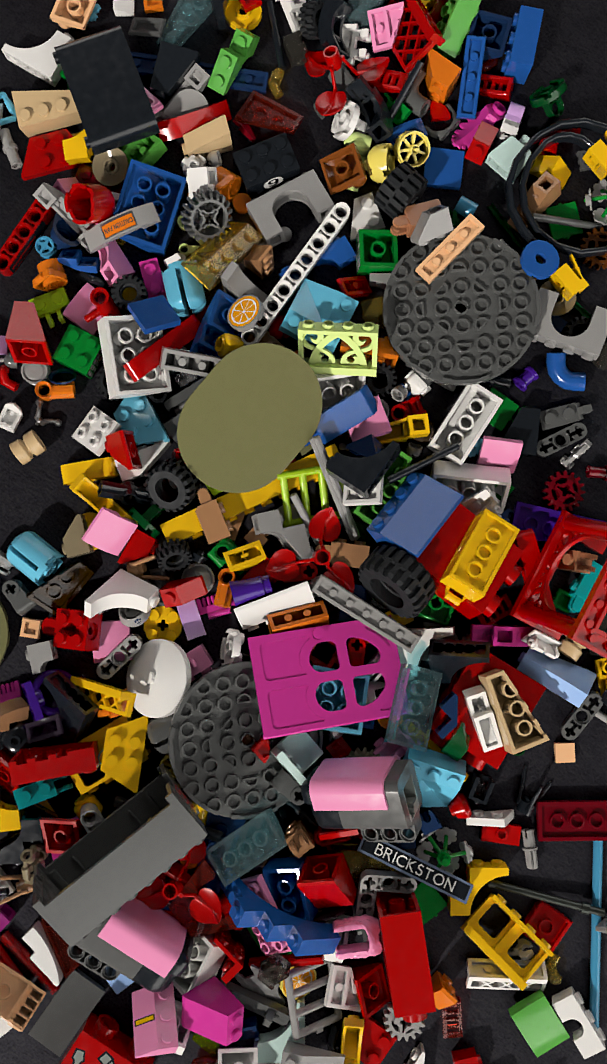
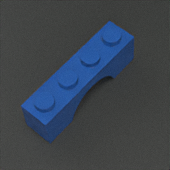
M345 235L341 238L336 237L313 268L327 264L341 270L356 260V253ZM309 257L302 258V262L305 264L312 262ZM290 265L284 267L280 271L281 273H279V280L283 277V275L288 270ZM293 272L290 274L291 278L294 280L300 278V275L297 272ZM301 285L299 286V288L297 289V291L294 293V295H293L291 298H293V297H295V296L297 295V293H298V291H299Z

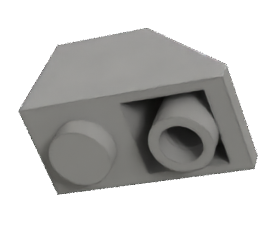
M437 205L423 211L410 237L411 242L424 246L429 244L430 240L443 238L448 235V232L453 231L449 208Z

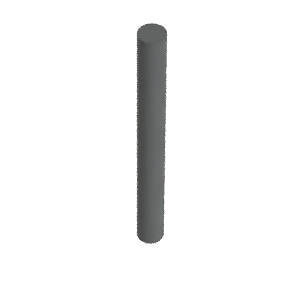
M532 212L535 220L538 222L589 230L596 228L597 231L602 227L601 223Z

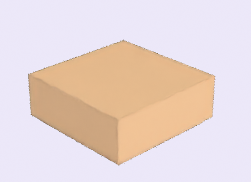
M23 617L20 636L40 639L43 620Z
M554 742V762H575V743Z

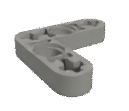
M374 869L362 871L359 876L354 916H361L363 908H365L366 915L373 916L377 891L404 894L414 892L417 888L416 879L399 871ZM369 877H371L372 879H370L369 881V887H367L366 881ZM386 878L393 879L390 885H385L383 881ZM364 894L371 895L368 901L361 900Z

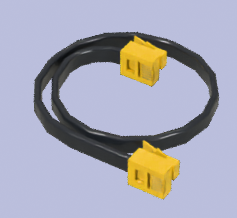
M589 118L560 120L536 133L513 159L505 184L507 212L523 239L528 244L537 239L547 241L554 246L558 253L570 256L573 270L565 263L561 267L558 266L556 272L548 279L567 302L578 292L581 293L589 286L583 278L574 257L602 256L607 253V245L605 247L579 249L558 243L539 227L528 206L526 183L531 166L542 151L554 143L561 142L579 145L586 151L582 159L601 181L607 176V145L601 139L594 144L586 136L571 131L555 133L560 130L583 128L604 134L607 142V124ZM544 139L526 161L518 187L520 210L529 227L528 229L515 207L512 183L518 163L532 146Z

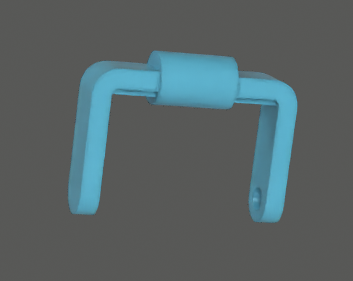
M0 92V99L3 98L4 104L12 115L0 119V125L16 122L17 116L13 102L5 92Z

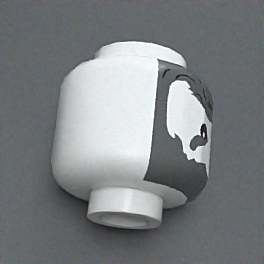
M411 370L404 377L405 388L414 397L420 394L425 396L432 389L429 386L432 380L414 370Z

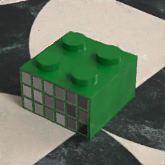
M359 229L355 239L356 275L369 276L370 273H391L398 263L397 236H393L390 230Z
M69 324L52 358L58 363L92 379L103 358L100 338Z

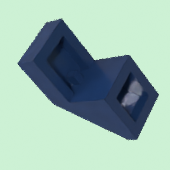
M453 691L438 704L448 715L435 729V732L442 739L457 726L458 696Z

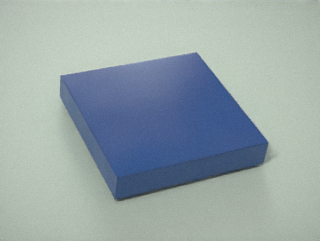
M430 147V154L425 162L423 174L428 180L427 187L459 191L465 151Z
M164 295L128 303V311L144 334L181 325V319Z

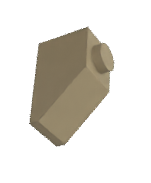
M83 514L75 516L63 537L62 551L64 555H67V558H74L94 552L93 546L81 539L88 529L86 518Z

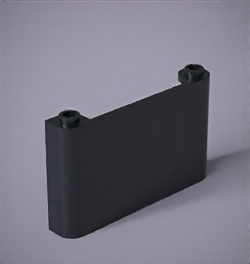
M120 25L54 47L56 52L52 53L56 64H60L87 135L83 138L87 148H92L94 155L160 133L154 112Z

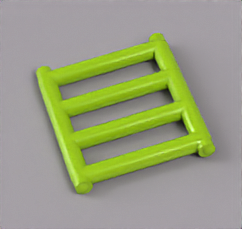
M320 466L284 471L281 474H277V480H280L285 518L283 528L304 524L301 518L292 519L287 480L289 478L299 477L302 504L310 519L313 516H311L306 476L318 474L322 510L329 507L327 483ZM339 482L340 487H341L342 492H343V490H344V484H342L341 482ZM336 511V516L338 517V519H341L339 512Z

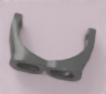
M449 104L445 106L453 118L452 124L449 128L442 131H433L425 125V129L430 137L443 141L450 131L455 130L460 124L461 120L456 118V112Z

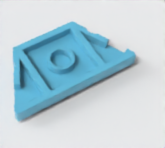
M147 395L124 398L113 414L116 421L122 425L121 430L133 431L136 446L154 444V442L170 441Z

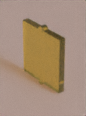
M384 297L361 301L362 319H364V322L378 324L379 330L385 329L383 321Z

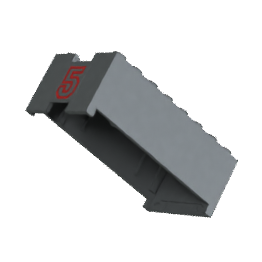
M163 763L157 767V770L161 773L158 777L45 867L40 861L34 866L32 907L70 947H73L76 943H81L88 933L93 929L99 928L105 919L111 914H116L122 905L128 900H133L139 891L145 886H150L156 877L161 873L167 872L173 863L178 859L184 858L190 849L195 845H200L208 835L204 823L198 817L200 812L197 804L184 792L177 779Z

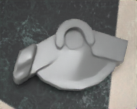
M586 439L580 445L577 444L570 451L571 455L569 457L564 455L560 459L561 464L570 470L574 466L573 461L576 458L579 459L591 447L592 443Z

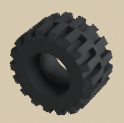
M176 458L166 459L147 475L148 478L145 483L148 484L146 491H149V498L153 499L152 502L155 505H159L158 508H165L167 512L171 510L177 512L184 509L198 495L197 491H199L200 483L197 481L199 479L189 470L182 459L178 461ZM168 479L175 483L178 491L170 486Z

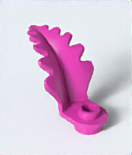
M495 101L486 105L481 111L476 112L475 120L467 119L468 122L460 123L459 127L462 130L454 131L455 134L452 135L451 139L452 145L458 149L462 148V150H466V146L469 148L482 121L493 126L497 121L505 117L506 108L504 105Z

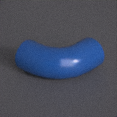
M551 352L546 354L547 371L556 385L565 390L585 391L586 373L570 371L566 366V353Z

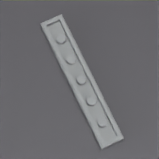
M323 574L320 575L311 590L409 653H412L421 639L420 635Z

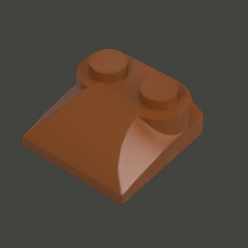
M354 142L319 160L331 195L350 187L359 188L367 180L362 158Z

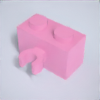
M203 643L186 653L191 666V682L195 680L194 676L201 672L204 675L212 670L211 665L214 664V661Z

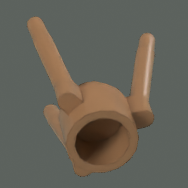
M156 555L127 563V572L140 579H170L168 576L143 575L147 570L145 563L155 560Z
M22 874L0 876V880L19 879V882H16L17 893L0 900V905L21 895L33 892V885L25 884Z

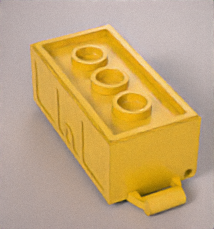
M487 508L477 514L440 579V582L446 585L444 598L457 606L465 599L475 602L483 598L520 529ZM452 589L458 594L462 595V599L457 597L453 593L449 592L448 590Z

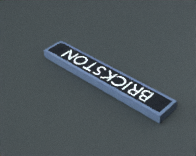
M362 836L357 847V851L464 904L468 901L474 886L473 884L388 842H368Z

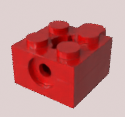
M57 608L56 617H48L43 620L42 631L46 635L54 636L53 647L79 651H99L103 613L89 618L84 615V610Z

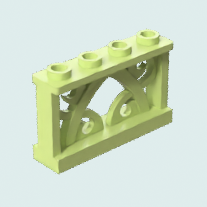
M313 320L300 321L298 326V355L308 363L315 374L376 377L379 325L372 322L355 324L351 321L334 323L333 321L314 322ZM307 334L318 335L317 338L311 337V341L315 343L316 346L311 345L306 341L305 336ZM359 336L370 337L371 343L361 348L360 346L365 343L366 339L360 340ZM336 338L342 339L352 348L345 352L341 359H335L333 353L324 348ZM304 347L313 350L310 358L304 357ZM372 350V360H366L364 352ZM324 354H326L329 358H321V357L324 356ZM352 355L354 359H347V357Z

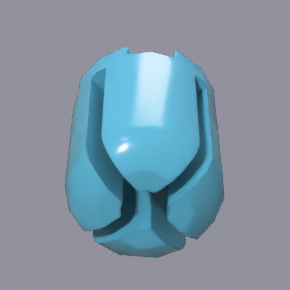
M185 260L168 264L169 268L164 273L162 272L167 301L179 317L190 316L188 305L192 309L193 314H199L206 306V297L199 265L196 262L195 265L186 264Z
M26 531L16 536L6 552L8 561L38 586L45 582L43 579L51 573L53 575L63 563L60 558L64 556L32 531Z

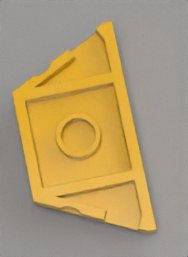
M146 716L106 729L100 770L134 793L138 792L149 719Z

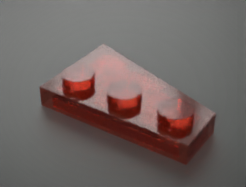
M255 90L252 91L235 116L236 122L293 135L303 120L302 115Z

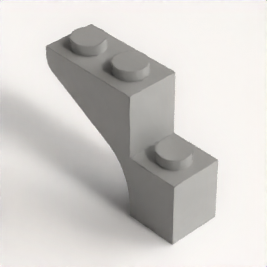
M278 509L251 516L255 535L270 534L277 537L288 550L295 553L297 560L312 558L314 550L309 544L310 534L308 528L305 527V523L283 528V517L281 513L279 514Z

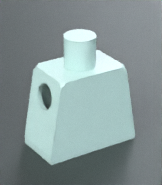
M523 135L518 141L514 136H510L488 154L485 163L507 180L513 159L530 138L527 135ZM530 150L518 163L513 183L530 157Z

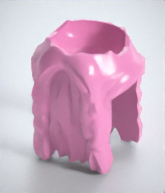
M364 914L333 921L334 933L364 929L368 935L367 942L338 945L336 948L337 953H335L336 958L341 960L347 958L356 959L381 954L383 948L380 941V926L377 918Z

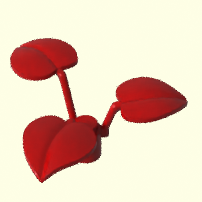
M331 45L325 48L324 51L318 52L306 51L305 67L310 76H323L327 70H330L333 92L326 91L318 96L315 102L318 113L322 116H331L341 111L346 104V93L344 91L337 92L334 71H338L341 68L342 62L356 76L362 75L370 83L377 81L384 75L390 58L375 57L363 60L357 65V70H355L345 59V56L340 55L337 46Z
M332 507L319 511L310 520L308 526L309 534L312 538H320L319 544L321 547L313 553L312 558L296 561V555L293 551L280 549L271 556L265 568L266 573L272 578L290 581L295 579L300 573L297 564L314 561L317 565H326L328 571L324 572V576L354 593V577L351 569L341 561L334 562L330 567L331 555L323 544V540L326 542L334 541L341 532L340 521Z
M205 841L190 849L184 858L178 859L185 861V864L174 877V880L165 884L162 878L156 877L155 881L150 886H145L139 891L135 898L152 910H160L169 903V900H173L178 896L180 898L194 897L195 899L191 901L189 906L191 916L200 923L219 924L222 917V905L217 893L210 888H202L198 895L195 893H183V884L179 881L189 862L198 864L204 859L207 850Z

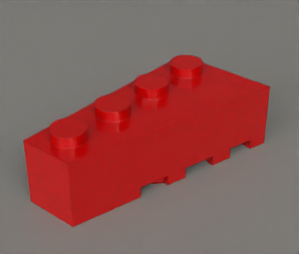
M98 740L20 749L8 763L12 786L73 774L95 772L100 765L98 760Z

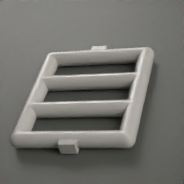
M324 960V964L298 966L284 973L292 1037L294 1040H299L311 1033H321L324 1027L342 1019V1009L334 1008V1014L299 1029L298 1018L324 1007L325 997L299 1009L296 1008L295 998L327 985L331 963L335 964V962ZM327 964L328 975L296 989L293 988L292 978Z

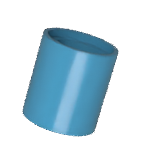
M462 195L454 210L466 218L470 213L474 214L479 204Z

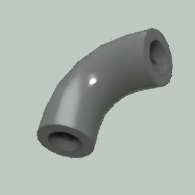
M422 69L403 101L412 110L413 114L421 118L427 113L431 104V100L424 97L419 91L420 84L426 76Z

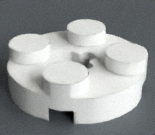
M229 628L225 632L229 634L227 638L222 639L220 648V659L224 660V663H221L222 665L242 661V653L240 651L245 636L239 630Z

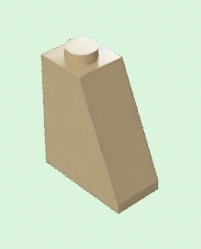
M222 115L184 134L183 139L185 143L181 144L184 155H188V157L191 155L197 157L199 154L205 158L210 152L219 150L220 153L233 150L226 116Z

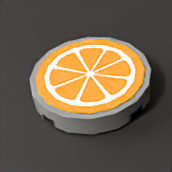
M252 294L238 298L229 308L227 315L228 323L238 332H246L256 326L255 323L263 317L264 304L257 296Z

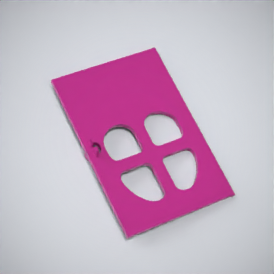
M358 620L247 638L264 740L410 714L397 645ZM351 637L360 638L373 644L379 651V661L373 664L351 666L346 646L347 639ZM331 641L336 645L339 668L332 671L318 672L310 665V652L317 643ZM381 674L384 677L385 686L380 695L373 702L365 706L359 705L356 700L353 679L357 676ZM340 680L344 688L346 706L342 710L327 711L318 703L316 689L323 682Z

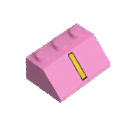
M173 982L162 992H151L145 988L132 992L135 1058L175 1053L178 1049Z

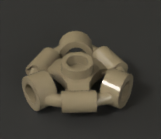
M42 843L31 845L30 849L24 850L20 855V859L23 862L21 871L25 884L33 885L34 874L30 873L34 871V866L40 861L45 866L44 860L50 854L46 853L45 845Z

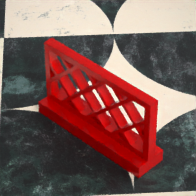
M390 0L387 5L398 3L400 0ZM403 0L405 8L392 49L406 73H409L414 68L417 60H421L436 44L441 46L446 41L422 0ZM406 12H411L410 21L404 22ZM419 25L417 35H412L413 27ZM408 26L406 36H401L403 27ZM416 39L414 49H409L410 41ZM427 39L428 43L420 49L421 40ZM405 40L403 50H398L399 42ZM407 54H413L412 60L406 64Z

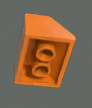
M359 336L360 340L366 339L365 343L360 346L361 348L371 343L370 337ZM388 336L378 338L377 363H386V366L390 365L394 368L399 354L392 347ZM341 340L339 352L340 359L345 352L352 349L343 340ZM372 350L364 352L366 360H372ZM352 355L347 357V359H354Z

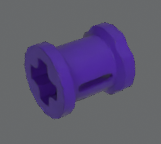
M527 366L521 375L513 378L514 384L521 391H526L527 386L539 378L538 374L530 366Z

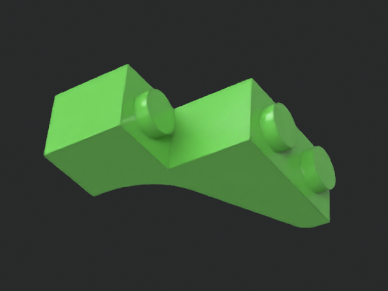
M236 28L230 47L221 48L207 86L223 96L226 95L244 62L254 55L260 37L245 28Z

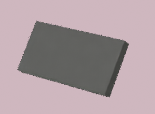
M74 967L28 1035L60 1057L106 989Z

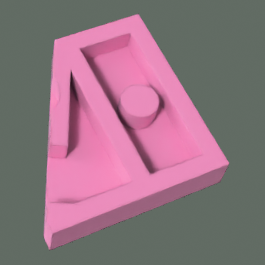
M404 1L367 11L374 53L393 49L405 8Z

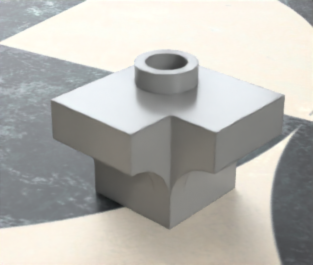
M53 640L26 646L25 655L27 661H30L33 675L46 671V664L50 660L58 658L57 649L53 647Z

